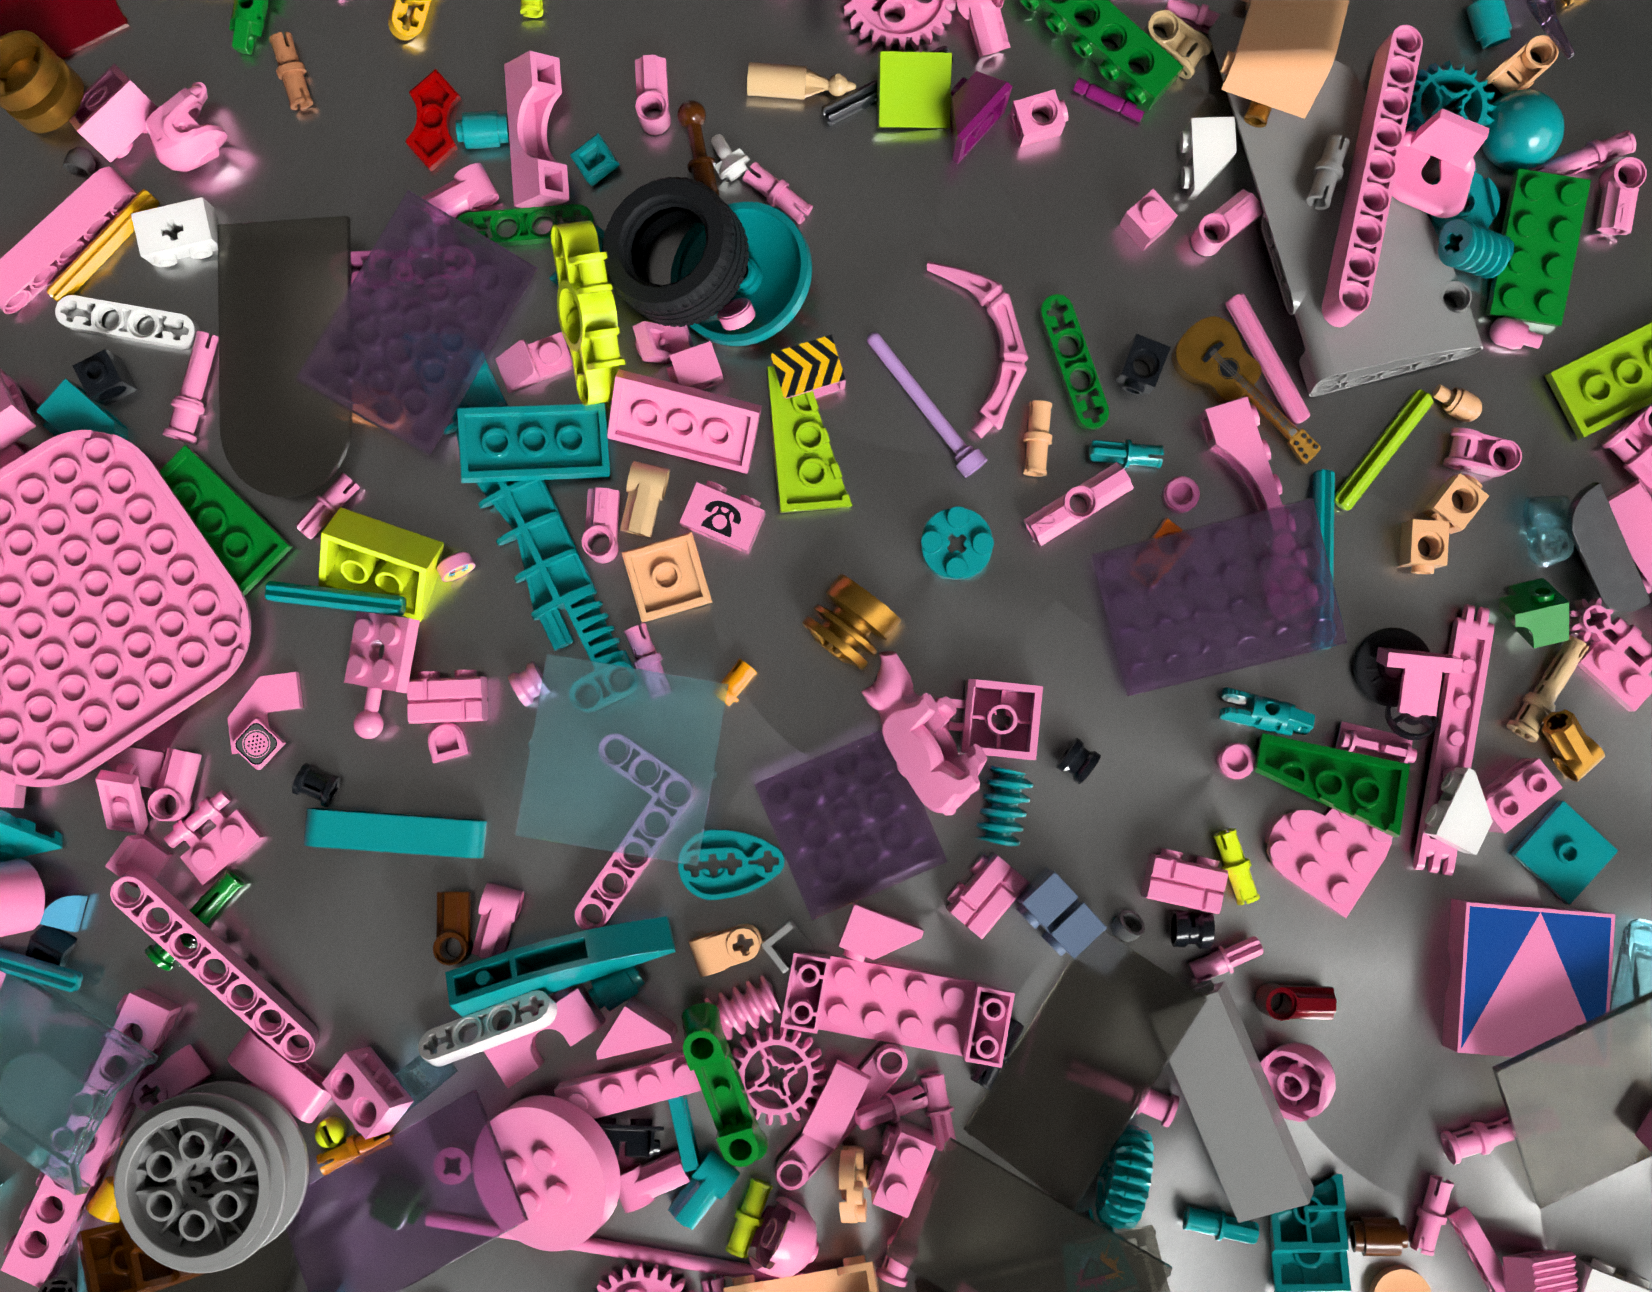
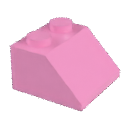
M114 63L84 92L82 102L69 122L80 135L111 163L116 157L120 159L126 156L133 147L132 142L142 132L144 134L148 133L146 121L158 107Z

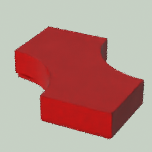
M436 69L409 91L416 105L417 120L414 130L405 141L408 147L431 172L458 149L450 134V118L455 106L461 100L460 95Z

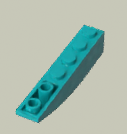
M664 916L567 934L512 949L447 971L445 975L449 1006L459 1015L465 1017L531 991L540 990L548 995L674 953L676 950L669 918Z

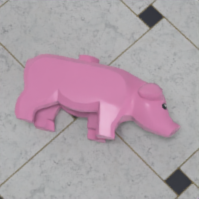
M894 651L879 652L881 661L877 676L873 684L865 688L861 693L867 703L878 711L882 734L896 761L897 769L906 777L921 802L931 811L943 813L945 816L953 815L956 809L971 794L980 789L978 775L985 765L987 757L982 748L977 744H974L969 752L958 755L954 739L944 727L956 714V707L950 698L945 696L935 702L931 694L917 695L913 689L911 675L897 653Z

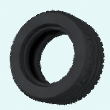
M675 176L673 178H660L644 184L621 202L612 214L605 230L602 252H607L608 258L604 260L607 278L618 296L650 321H654L659 325L662 324L663 326L683 327L685 325H693L694 323L698 324L702 320L709 319L710 316L713 317L736 295V291L740 288L739 285L744 280L743 276L746 275L749 244L747 243V235L741 221L716 192L707 185H704V183L697 182L692 178ZM684 221L703 223L705 226L706 245L702 259L694 270L678 282L665 285L650 283L646 272V258L651 244L659 233L675 223Z

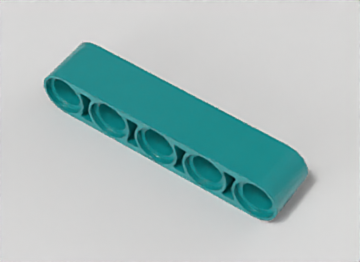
M307 808L304 846L461 858H484L487 821Z

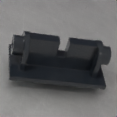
M612 1117L594 1119L610 1140L616 1157L619 1156L620 1142H625V1157L652 1158L653 1155H659L660 1140L654 1139L656 1132L664 1131V1127L653 1126L652 1119H630V1125H616V1118Z

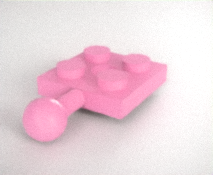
M357 611L344 683L367 687L364 710L356 715L353 723L357 735L364 739L375 738L383 730L384 722L378 713L382 689L407 693L420 620ZM383 644L384 654L383 657L380 659L379 650Z

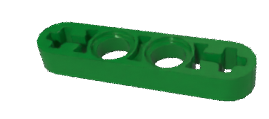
M581 204L468 212L461 214L456 219L453 231L462 246L468 249H483L551 243V230L546 234H538L533 230L535 220L542 216L550 218L553 225L559 224L557 218L559 215H562L564 223L574 222L576 215H582L583 219L591 221L594 227L596 222L588 207ZM505 219H511L517 224L515 233L509 237H502L497 232L499 223ZM486 221H490L489 228L493 237L488 238L486 231H476L473 235L474 238L469 239L462 231L468 230L469 223H474L477 229H488Z
M1051 295L1045 299L1040 307V321L1076 423L1083 430L1096 431L1108 420L1109 407L1073 304L1064 295ZM1052 304H1055L1058 309L1064 308L1065 310L1061 316L1063 328L1068 324H1071L1072 328H1065L1057 334L1053 333L1052 330H1057L1059 324L1055 316H1048L1047 314ZM1063 337H1072L1078 344L1077 352L1073 355H1064L1058 348L1059 340ZM1077 370L1087 373L1090 378L1089 386L1085 389L1073 387L1070 382L1071 373ZM1092 391L1095 392L1096 396H1091L1089 399L1092 409H1099L1101 412L1096 418L1095 423H1093L1091 418L1083 417V413L1087 410L1086 401L1083 399L1077 402L1076 397H1084Z

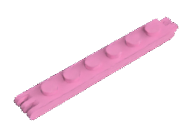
M1465 604L1462 618L1456 617L1453 622L1448 654L1463 659L1461 674L1445 673L1438 711V724L1435 729L1413 861V868L1416 870H1423L1426 857H1429L1428 872L1438 873L1441 859H1443L1442 874L1452 876L1454 873L1458 850L1425 834L1424 831L1428 825L1425 823V818L1430 808L1434 804H1438L1444 792L1441 790V785L1446 775L1450 771H1454L1455 767L1471 768L1494 634V624L1488 623L1489 608L1479 607L1476 620H1474L1475 606Z

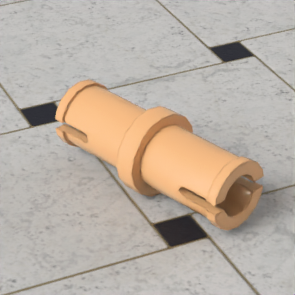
M1033 400L1029 402L1028 432L1024 433L1023 442L1027 444L1023 474L1027 476L1042 477L1047 475L1048 445L1052 444V435L1049 434L1052 403L1048 401Z

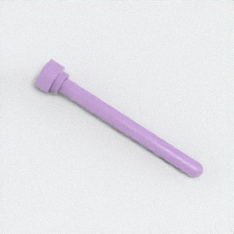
M877 332L870 333L867 337L868 344L956 454L954 459L958 463L956 465L957 469L964 478L977 471L988 459L979 448L975 450L972 445H966L880 334Z

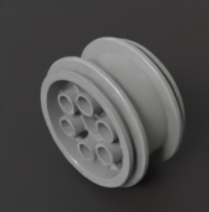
M232 1081L211 1082L194 1087L148 1110L138 1119L125 1137L119 1150L114 1170V1196L119 1216L125 1229L138 1247L148 1256L169 1268L199 1274L231 1268L276 1239L286 1230L297 1215L303 1203L309 1180V1158L306 1143L293 1116L277 1099L267 1092L245 1083ZM226 1129H229L235 1136L229 1143L225 1142L222 1144ZM178 1130H180L182 1136L180 1141L176 1137ZM196 1135L202 1138L204 1145L196 1142ZM231 1157H233L237 1163H233ZM169 1159L172 1163V1170L169 1169ZM258 1175L259 1186L243 1182L248 1179V1176ZM191 1187H195V1189L197 1190L196 1194L193 1192ZM233 1198L237 1201V1209L232 1207ZM196 1215L202 1217L204 1223L196 1219ZM225 1222H229L235 1230H227Z

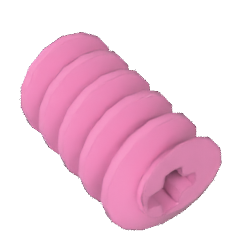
M763 975L759 976V988L757 989L750 981L745 982V994H742L736 986L732 987V999L730 1000L722 992L718 993V1005L716 1006L719 1008L722 1029L726 1040L733 1038V1027L741 1035L745 1034L746 1021L753 1028H759L760 1015L768 1023L774 1021V1010L782 1017L783 1011L774 988ZM708 997L704 999V1002L712 1003Z

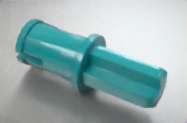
M1126 439L1125 442L1093 440L1089 448V457L1093 462H1118L1122 464L1123 468H1128L1129 465L1161 468L1163 459L1148 457L1149 454L1164 455L1163 445L1132 443L1131 439Z
M1190 1206L1185 1208L1183 1230L1215 1236L1217 1241L1225 1238L1253 1245L1258 1240L1259 1224L1257 1222L1248 1220L1238 1223L1236 1217L1226 1215V1212L1223 1210L1214 1213Z

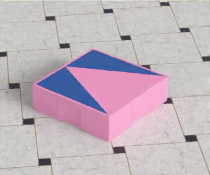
M1451 898L1448 939L1450 977L1445 992L1442 1046L1457 1053L1607 1065L1615 914L1598 910L1550 906L1525 907L1501 902Z

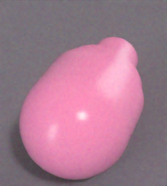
M1509 317L1495 320L1489 330L1490 338L1495 344L1513 350L1515 348L1521 349L1523 345L1539 349L1543 340V335L1529 331V325L1525 324V322Z

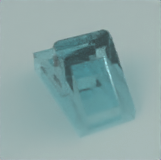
M419 1055L395 1074V1078L414 1100L403 1116L458 1072L456 1067L452 1063L439 1067L433 1066Z

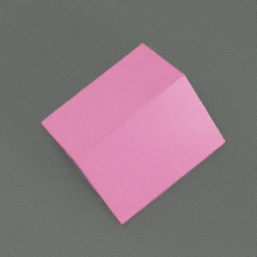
M633 996L625 1005L596 1051L597 1060L672 1043L678 1032L677 1024Z

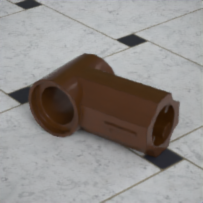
M437 892V930L433 954L436 960L443 965L459 964L471 956L473 941L470 937L471 892ZM451 937L457 939L461 944V952L456 958L449 956L445 948L446 942Z

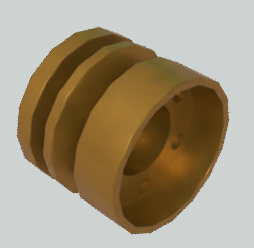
M840 573L826 591V594L836 607L831 611L816 604L813 609L825 619L823 624L821 625L809 616L805 618L802 624L810 631L815 641L837 659L864 670L868 662L857 653V650L861 647L869 654L875 656L877 650L867 639L868 636L872 633L887 640L899 625L901 619L866 589Z

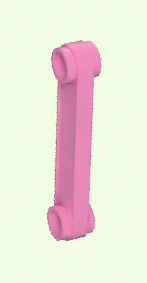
M894 1043L883 1044L859 1069L870 1075L871 1078L857 1108L880 1100L904 1073L908 1060L906 1052L901 1046ZM888 1052L899 1054L901 1057L900 1064L893 1069L883 1067L880 1062L884 1054ZM855 1114L853 1115L838 1146L857 1126L855 1121ZM802 1133L778 1160L775 1168L776 1181L786 1190L799 1189L835 1149ZM788 1164H795L802 1170V1173L796 1179H788L784 1177L781 1170Z

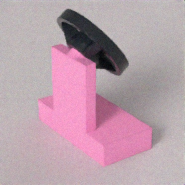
M1378 647L1376 662L1386 667L1403 668L1400 692L1389 700L1385 708V719L1388 726L1394 733L1408 740H1421L1428 737L1438 724L1437 707L1442 672L1461 674L1463 659L1452 654ZM1398 700L1397 712L1401 713V715L1393 719L1391 716V705L1394 701ZM1402 722L1409 725H1418L1420 723L1429 728V730L1424 733L1414 734L1402 730L1397 725Z

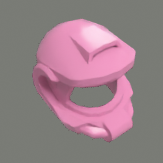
M195 82L190 88H184L158 107L146 121V128L157 159L171 170L188 172L206 164L219 156L218 149L227 140L228 136L222 127L212 124L199 125L196 122L202 106L208 98L206 86L202 82Z

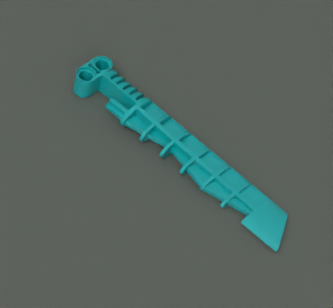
M402 333L399 335V340L427 398L445 391L447 392L453 423L446 426L443 432L444 434L456 432L458 445L457 408L508 406L474 336ZM544 480L476 483L487 496L478 503L479 507L486 508L494 505L513 529L496 540L497 545L500 546L515 540L518 541L524 571L517 574L514 580L515 583L527 580L533 606V612L531 613L533 620H540L554 651L560 648L563 649L574 642L560 613L561 610L566 609L595 669L594 672L579 678L572 684L569 692L572 704L583 712L593 713L630 696L638 687V674L626 650H619L617 645L621 642L620 638H613L611 634L615 627L614 625H607L605 620L608 619L609 615L608 613L602 614L599 609L603 603L602 601H596L594 598L597 590ZM619 670H626L631 676L630 683L622 689L614 688L612 676ZM585 686H594L597 690V698L590 705H582L579 701V692Z

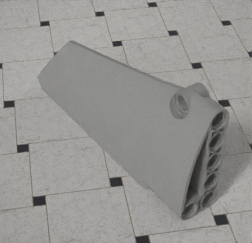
M1223 12L1208 31L1219 69L1227 51H1235L1245 21ZM1334 60L1330 72L1305 119L1272 108L1267 125L1261 128L1251 126L1244 121V116L1248 111L1251 100L1227 92L1264 210L1262 216L1264 239L1286 309L1290 315L1295 314L1305 346V352L1301 356L1299 363L1309 396L1325 395L1461 359L1481 351L1483 344L1470 308L1472 293L1466 284L1459 282L1454 269L1444 265L1439 259V237L1427 213L1404 204L1393 196L1391 198L1371 301L1368 308L1343 327H1334L1323 317L1322 303L1366 99V93L1354 70ZM1221 73L1222 79L1224 81L1226 74ZM1333 134L1342 135L1339 146H1342L1343 139L1348 138L1350 141V146L1342 165L1344 169L1343 177L1340 182L1336 183L1330 207L1325 210L1314 209L1317 198H1315L1314 204L1311 207L1306 201L1315 178L1313 176L1314 166L1321 160L1327 137ZM1443 297L1452 298L1456 302L1457 308L1447 306Z

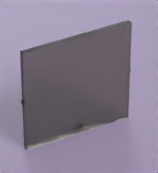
M1652 991L1492 1067L1535 1203L1540 1209L1652 1156V1152L1635 1136L1652 1108Z

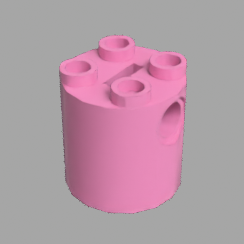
M23 859L0 862V937L32 931L40 924L45 905V890L38 872L29 862Z

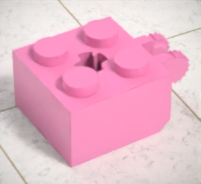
M967 679L964 700L950 699L956 708L963 709L962 723L951 722L950 720L944 726L949 731L961 732L959 753H967L974 744H977L982 748L986 756L1036 760L1043 686ZM997 709L1003 710V715L1010 719L1009 725H1003L1004 730L1002 731L998 730L996 723L991 721L992 714L997 715Z

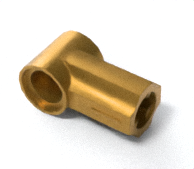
M1564 709L1559 712H1551L1542 720L1544 722L1542 731L1556 753L1552 760L1555 766L1570 780L1578 782L1605 758L1602 748L1585 734L1574 713Z

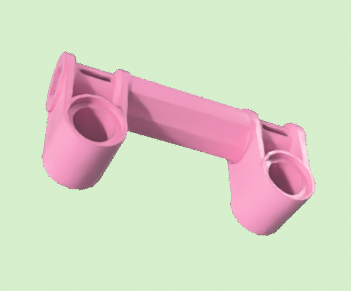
M1652 405L1635 412L1624 424L1608 435L1601 443V446L1604 449L1610 448L1624 462L1623 468L1636 480L1640 479L1648 493L1652 496V427L1648 420L1649 415L1652 414Z

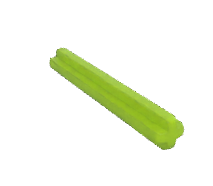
M1418 389L1412 394L1335 494L1334 501L1339 508L1345 511L1352 509L1433 404L1432 396L1428 392Z

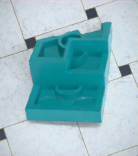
M1335 1174L1328 1180L1315 1186L1308 1205L1270 1214V1251L1274 1292L1352 1291L1347 1257L1349 1245L1344 1212L1347 1208L1342 1174Z

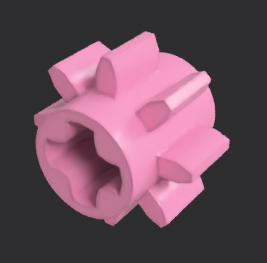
M1600 598L1592 599L1589 604L1585 599L1576 600L1575 606L1577 609L1569 611V631L1578 634L1577 638L1583 642H1587L1590 637L1594 642L1603 641L1604 635L1602 632L1615 628L1610 623V615L1614 610L1602 607V600ZM1592 617V621L1587 624L1586 620Z

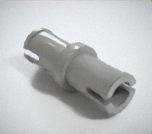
M1333 134L1327 137L1321 160L1314 166L1313 176L1315 178L1306 199L1307 204L1311 207L1314 204L1315 198H1317L1314 209L1325 210L1330 207L1336 183L1340 182L1343 177L1344 169L1342 165L1349 149L1350 141L1348 138L1343 139L1342 146H1339L1342 135Z

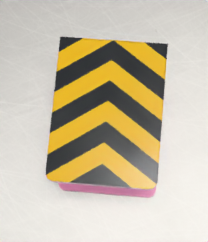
M832 334L775 351L771 354L772 366L775 368L783 397L786 399L813 391L815 398L845 389L846 379Z

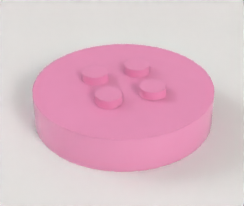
M545 1095L524 1098L493 1118L484 1128L477 1142L474 1170L482 1200L495 1221L508 1234L525 1245L544 1251L569 1250L590 1238L606 1223L614 1212L619 1199L621 1185L620 1168L614 1148L600 1125L575 1104L561 1098Z

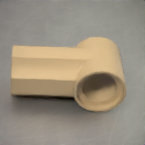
M633 461L627 480L626 492L628 493V498L621 522V531L642 537H652L660 500L663 501L666 494L670 469Z

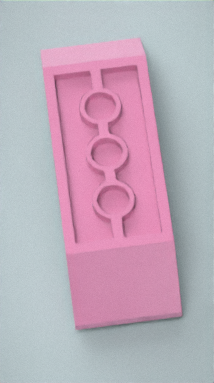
M794 952L780 1027L817 1034L818 1029L959 1055L963 1056L966 1062L1002 1068L1015 993L967 979L869 961L862 963L848 957L831 954Z

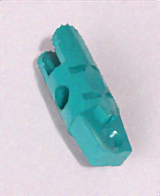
M1225 687L1222 690V700L1246 707L1245 710L1236 709L1235 707L1220 709L1219 718L1222 720L1291 736L1293 733L1307 735L1314 728L1315 714L1297 709L1296 705L1229 687Z

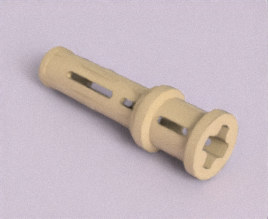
M1569 636V640L1564 641L1538 686H1536L1533 692L1525 694L1522 699L1524 705L1515 719L1509 720L1506 727L1511 732L1527 741L1537 742L1540 737L1538 732L1544 723L1542 720L1549 713L1556 711L1554 703L1558 695L1565 687L1579 661L1589 649L1585 642L1573 636Z

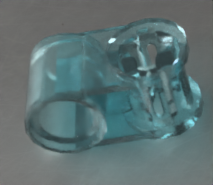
M1567 495L1527 497L1525 499L1523 518L1527 533L1528 555L1531 561L1538 566H1552L1557 562L1566 560L1573 552V539L1567 526V511L1571 503ZM1546 544L1549 547H1554L1555 553L1553 552V550H1547Z

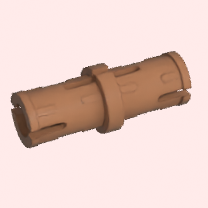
M282 32L275 33L269 37V42L272 45L278 64L276 69L277 77L283 80L290 109L297 110V104H299L300 110L306 109L313 105V100L304 77L306 68L304 63L299 61L292 33L285 32V38H283Z

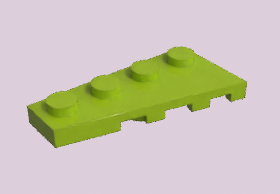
M767 366L766 377L779 513L852 507L849 494H847L841 478L842 474L838 462L836 463L829 443L830 439L827 430L823 426L813 391L788 399L784 398L774 366Z

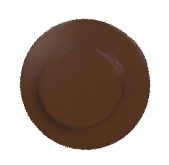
M1360 1217L1359 1221L1350 1222L1349 1234L1353 1252H1361L1363 1256H1401L1402 1249L1408 1248L1407 1228L1405 1225H1400L1397 1217Z

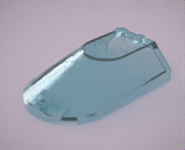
M6 975L0 990V1142L73 1195L87 1193L91 1185L81 1179L79 1164L116 1094L146 1066L155 1064L159 1056L51 987L17 976Z

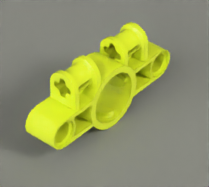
M591 221L554 224L551 229V244L559 284L557 312L563 337L570 347L578 396L581 403L585 406L611 402L615 376L620 369L619 365H625L626 363L625 359L620 356L617 335L620 333V327H618L617 310L611 291L613 286L611 283H608L604 261L608 258L607 252H600L596 229Z

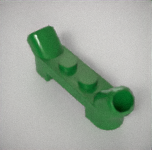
M709 1002L697 1003L687 1007L681 1015L685 1036L683 1053L690 1071H695L717 1129L716 1140L722 1156L733 1166L746 1167L766 1154L768 1140L765 1133L759 1128L724 1035L719 1008Z

